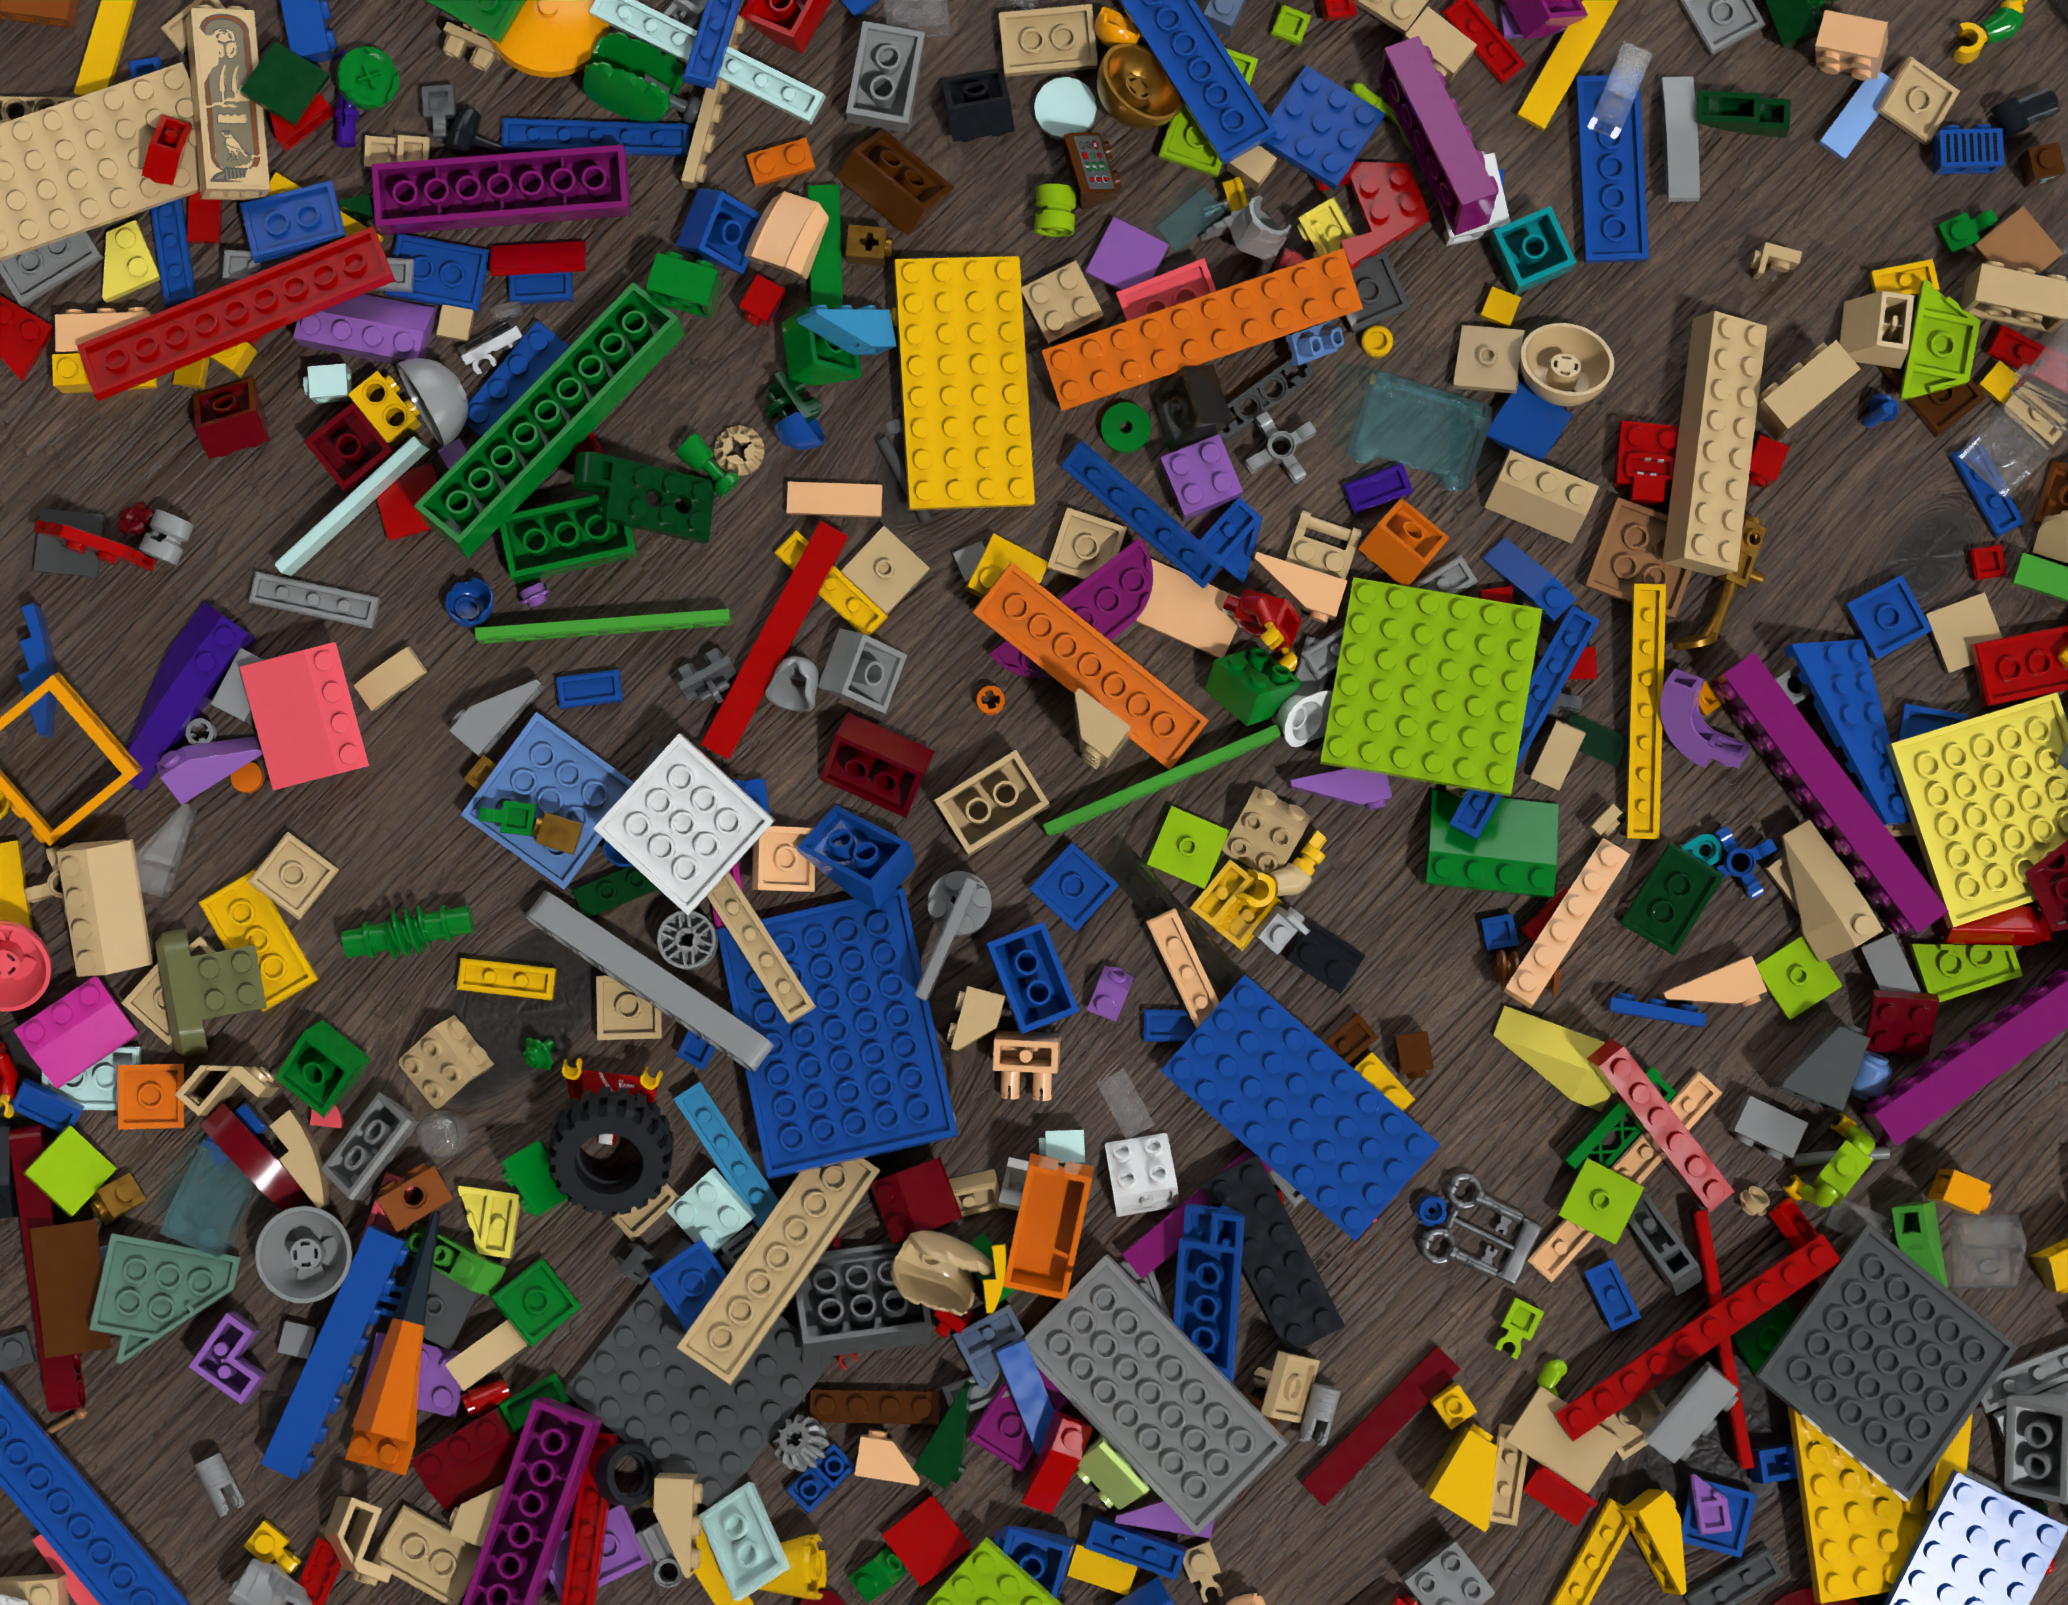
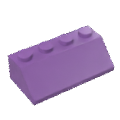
M362 294L298 320L293 338L303 347L391 364H397L414 358L426 359L436 308Z

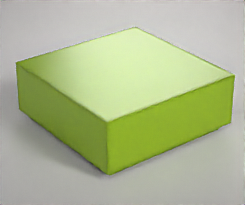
M1282 4L1271 36L1300 47L1312 15Z

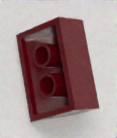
M848 712L834 737L820 780L907 818L928 772L935 751Z
M497 1407L411 1459V1463L426 1489L449 1513L455 1507H459L462 1503L467 1502L507 1477L519 1438L516 1433L512 1432L500 1407Z

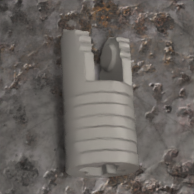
M1313 1383L1298 1435L1299 1441H1310L1316 1422L1319 1420L1315 1441L1317 1445H1326L1341 1394L1340 1390Z
M221 1452L194 1465L218 1516L226 1515L229 1510L220 1490L222 1487L234 1507L240 1508L245 1505V1501Z

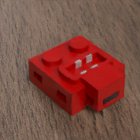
M1621 421L1618 424L1613 487L1629 488L1628 501L1635 504L1660 506L1664 502V492L1671 493L1679 426Z

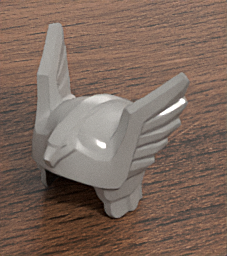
M1260 195L1252 198L1250 203L1243 209L1233 211L1231 215L1214 223L1213 226L1206 229V233L1200 236L1201 241L1231 233L1236 248L1240 252H1245L1262 260L1256 277L1269 272L1291 228V225L1288 224L1281 229L1268 214L1260 209L1261 201L1263 200V197Z
M254 1558L249 1562L239 1581L233 1584L226 1598L235 1605H286L287 1601L294 1605H313L306 1588L288 1576L282 1567L278 1564L261 1562Z

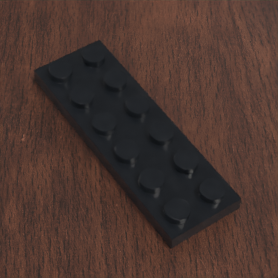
M1254 1154L1200 1182L1211 1206L1221 1207L1225 1205L1245 1215L1242 1267L1286 1353L1293 1354L1345 1327L1259 1156Z

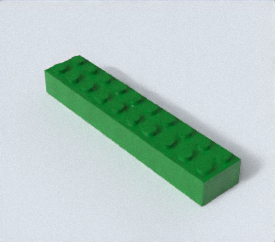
M633 282L414 505L422 521L468 559L685 336L679 317Z

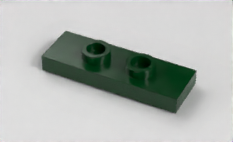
M627 867L573 889V893L581 913L587 918H592L660 889L636 867Z

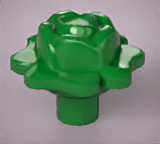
M526 1038V1043L523 1045L525 1049L523 1058L526 1059V1064L535 1069L551 1070V1065L554 1063L551 1058V1052L556 1049L555 1043L551 1039H547L542 1043L539 1039Z

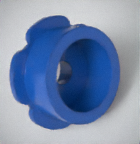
M1425 1195L1421 1198L1420 1204L1416 1205V1216L1421 1219L1422 1224L1433 1227L1436 1223L1441 1224L1446 1219L1447 1212L1445 1209L1447 1206L1441 1197L1435 1198L1433 1195ZM1431 1207L1434 1208L1433 1214H1430L1428 1211Z

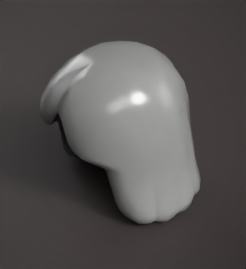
M791 656L784 659L776 668L774 676L765 691V696L775 706L789 711H812L815 707V696L819 680L817 667L812 661L804 657ZM790 678L805 682L806 684L803 687L792 686Z

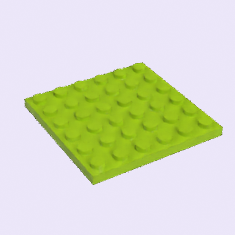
M1353 577L1320 764L1511 796L1543 609Z

